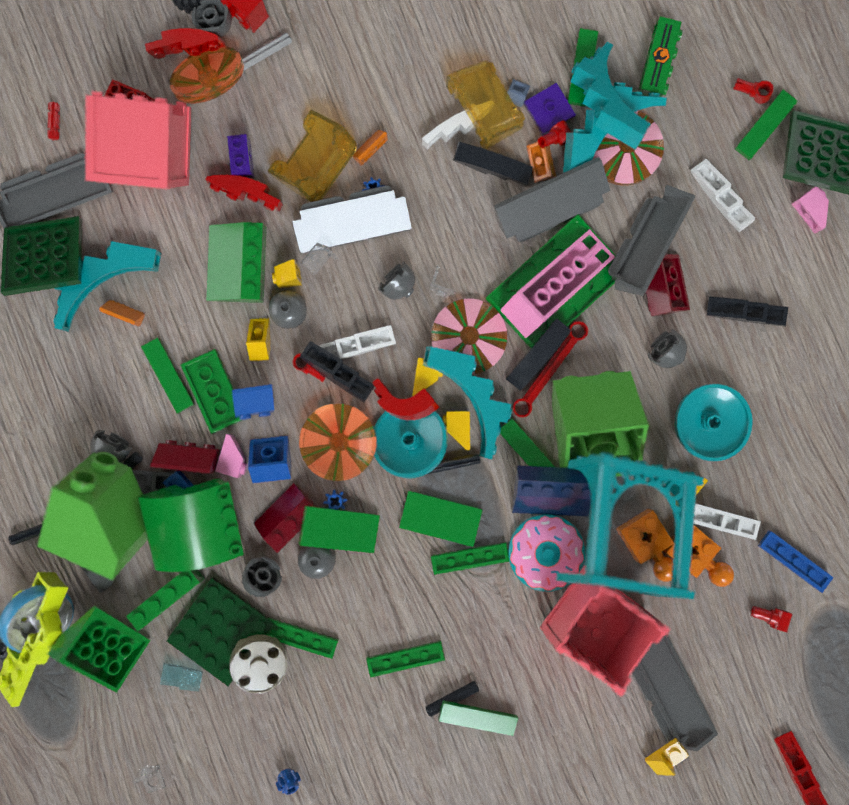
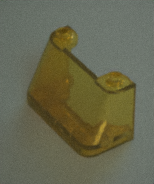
M487 60L456 70L448 74L446 78L447 90L450 95L454 93L455 99L458 98L475 127V133L479 134L481 139L479 143L484 149L490 148L523 129V121H525L521 110H517L496 75L494 64Z
M310 110L303 120V128L307 132L306 136L287 162L278 159L272 163L267 172L307 201L315 202L322 200L354 155L357 144L343 125Z

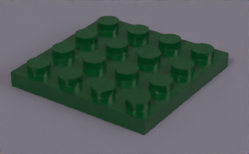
M794 110L790 117L782 178L849 195V124Z
M80 216L4 228L0 289L3 296L81 284L82 219Z
M213 577L166 642L229 687L233 681L230 673V656L236 643L253 635H266L274 623L268 619L269 617ZM242 649L240 652L247 653L249 650Z

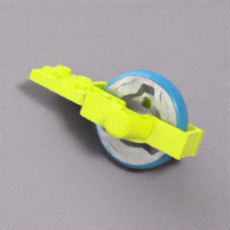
M37 572L32 587L16 592L1 613L0 638L7 646L8 655L3 662L0 672V691L11 707L20 705L36 665L45 664L48 661L49 655L47 653L72 622L74 605L67 593L69 587L62 582L56 572Z

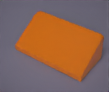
M377 130L352 157L360 165H363L388 141L387 133Z
M538 142L527 145L530 165L533 167L534 182L546 181L556 177L550 145L545 148H541Z
M113 300L107 301L99 308L100 312L138 327L141 326L145 316L143 312Z

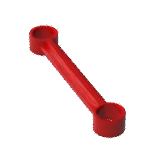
M577 321L569 326V329H572L574 325H581L584 329L583 337L576 338L571 332L523 398L513 403L512 411L515 416L523 418L530 415L532 403L578 341L587 337L588 327L585 323ZM520 401H525L529 407L525 415L517 414L515 411V405Z

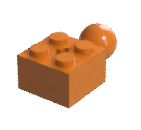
M646 509L616 528L638 563L643 564L652 558L655 562L653 565L654 575L661 581H671L673 559L665 557L662 551L673 545L674 542L654 510ZM644 532L648 534L645 540L642 539L644 537Z
M694 526L690 575L697 578L706 569L709 579L714 585L718 587L728 586L734 579L732 567L725 562H715L712 560L721 547ZM674 533V535L671 537V539H672L673 542H674V540H675V533ZM674 544L662 551L672 559Z

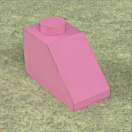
M815 186L792 203V206L814 233L826 227L829 200L826 198L825 192Z
M226 434L215 472L240 478L242 475H245L248 467L246 457L234 435Z

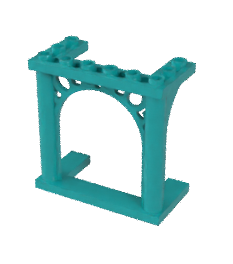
M600 453V456L592 454L588 455V457L577 456V459L569 460L568 468L581 471L587 478L591 490V516L585 574L557 573L556 581L630 590L655 597L695 600V591H689L696 488L697 486H703L704 478L695 476V472L685 471L681 473L679 472L680 469L677 468L663 469V465L651 464L649 466L646 461L636 460L631 462L628 457L614 458L613 454ZM617 472L623 477L624 483L622 486L616 481L615 475ZM644 484L657 489L667 499L673 511L675 540L671 587L605 577L612 509L620 494L633 485Z

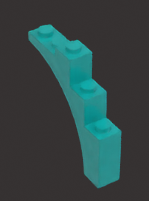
M607 41L603 47H598L594 57L591 56L590 59L584 57L580 63L576 62L571 71L573 77L570 82L585 90L583 93L585 99L582 104L597 112L595 117L598 120L595 126L636 150L651 124L631 110L619 97L611 84L607 61L614 45Z
M614 82L613 87L634 112L652 106H666L667 98L660 97V93H648V96H642L643 92H632L633 87H625L626 83ZM586 110L585 130L574 129L573 133H566L563 173L593 160L597 148L608 134L595 126L598 120L595 117L596 111Z
M111 241L106 252L107 260L84 256L81 284L54 288L61 291V295H59L57 300L58 311L53 320L54 328L69 332L73 317L80 304L101 283L127 272H158L162 253L156 249Z
M431 346L426 347L422 366L437 370L446 375L464 391L475 409L480 426L481 444L479 455L483 458L492 459L497 450L496 439L501 431L499 424L500 422L507 423L508 419H510L512 414L511 404L490 400V396L494 392L493 380L472 376V372L476 369V356Z

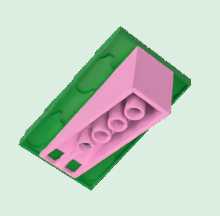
M576 215L485 299L531 348L556 318L568 326L615 284V280H612L608 270L616 255L579 215Z

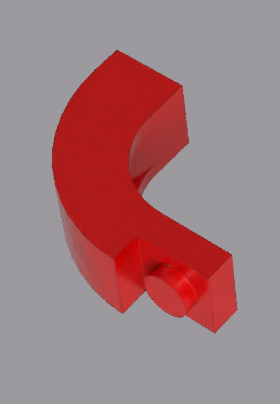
M379 378L372 382L376 387L374 392L380 398L377 403L396 418L417 420L430 415L440 408L425 388L410 398L398 399L393 397Z

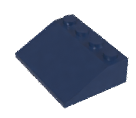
M517 465L512 513L589 516L591 512V490L587 478L581 471L561 467Z

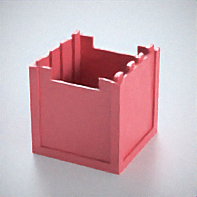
M92 91V96L86 95V181L163 189L189 186L191 107L187 106V102L176 101V105L167 104V99L156 98L155 102H148V98L133 96V100H128L127 96L122 94H114V98L103 97L102 92Z
M586 565L583 566L578 574H585ZM573 583L570 584L540 626L555 650L569 656L608 684L621 697L626 692L625 688L631 681L629 675L652 643L658 644L661 638L670 631L666 625L648 610L617 588Z

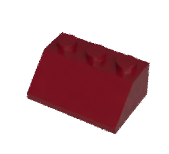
M679 254L665 255L646 291L648 310L651 317L690 310Z
M166 440L165 443L158 444L150 467L209 474L216 473L215 470L221 449H215L216 445L204 444V447H196L197 443L185 442L184 445H179L176 440Z
M293 483L258 518L254 526L262 538L278 553L300 532L305 506H318Z

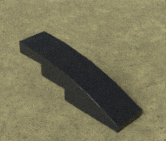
M458 142L453 161L483 174L489 173L503 180L509 179L523 186L528 185L533 170L532 166L463 142Z
M709 296L706 316L786 327L788 307L769 305V303L749 302V300Z
M556 318L531 349L526 352L507 376L506 380L521 391L572 330Z
M312 341L308 343L300 355V358L316 371L364 403L375 387L372 383L360 377L359 372L343 364L344 360Z

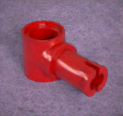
M738 78L733 90L749 94V97L754 98L755 102L764 104L771 98L774 87L771 82L766 80L752 83ZM759 90H766L768 94L761 95Z
M565 120L558 122L550 129L548 134L538 138V145L541 148L552 144L565 145L566 133H572Z
M302 353L294 356L293 366L296 370L302 371L306 375L309 373L323 383L325 377L320 375L321 373L308 363L303 368L296 365V360Z
M753 606L750 612L751 617L763 620L771 628L783 632H788L793 615L778 608L767 610L757 606Z

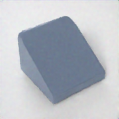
M513 79L505 101L522 107L530 85Z

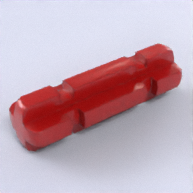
M49 102L48 110L50 112H48L47 127L49 130L47 131V137L50 140H59L60 114L58 113L60 112V105L57 102Z

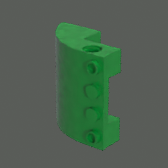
M216 478L186 489L172 485L137 497L156 571L184 572L218 565L244 555L229 482Z

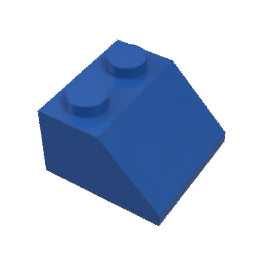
M272 384L232 390L235 418L239 417L240 420L251 419V415L258 414L259 417L271 416L270 413L274 412Z
M288 436L250 440L248 470L252 483L291 479L292 465Z

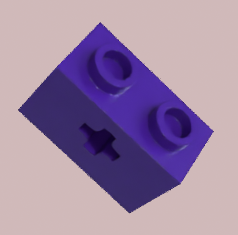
M247 134L227 136L231 175L250 179L254 178L251 141Z

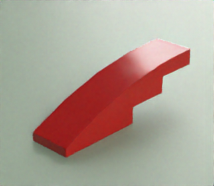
M792 731L774 738L781 758L804 804L828 805L820 790L821 787L811 771L812 767Z

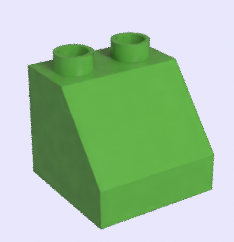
M605 371L599 375L585 377L570 375L560 380H553L552 411L559 466L561 468H568L569 460L577 459V456L588 457L591 454L600 456V453L613 454L614 458L628 457L631 462L643 460L648 422L631 371L618 373L615 371ZM617 472L615 477L622 475L619 472Z
M93 452L52 487L37 547L113 580L148 540L137 498L143 494L131 467L119 463L117 458L110 453Z

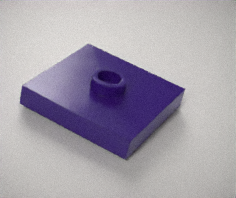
M557 83L524 101V106L542 136L550 132V129L562 120L567 122L576 116Z

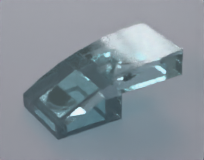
M164 663L160 685L176 686L181 690L199 692L203 671Z

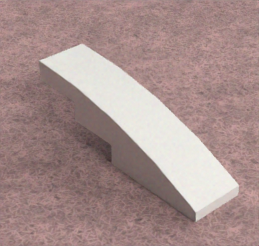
M489 101L452 116L422 138V145L428 150L438 139L442 138L447 142L459 130L466 135L492 111L494 103Z
M707 159L691 169V173L701 188L738 232L754 222L755 217L742 205L743 200L731 189V183Z
M389 325L318 346L340 359H346L394 345L396 341L392 327Z
M695 504L694 524L756 540L761 521Z

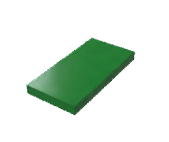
M216 349L180 364L211 434L243 421L239 417L235 418L232 401V390L234 388Z
M408 490L399 528L474 547L483 509Z
M305 506L299 545L374 553L380 515Z

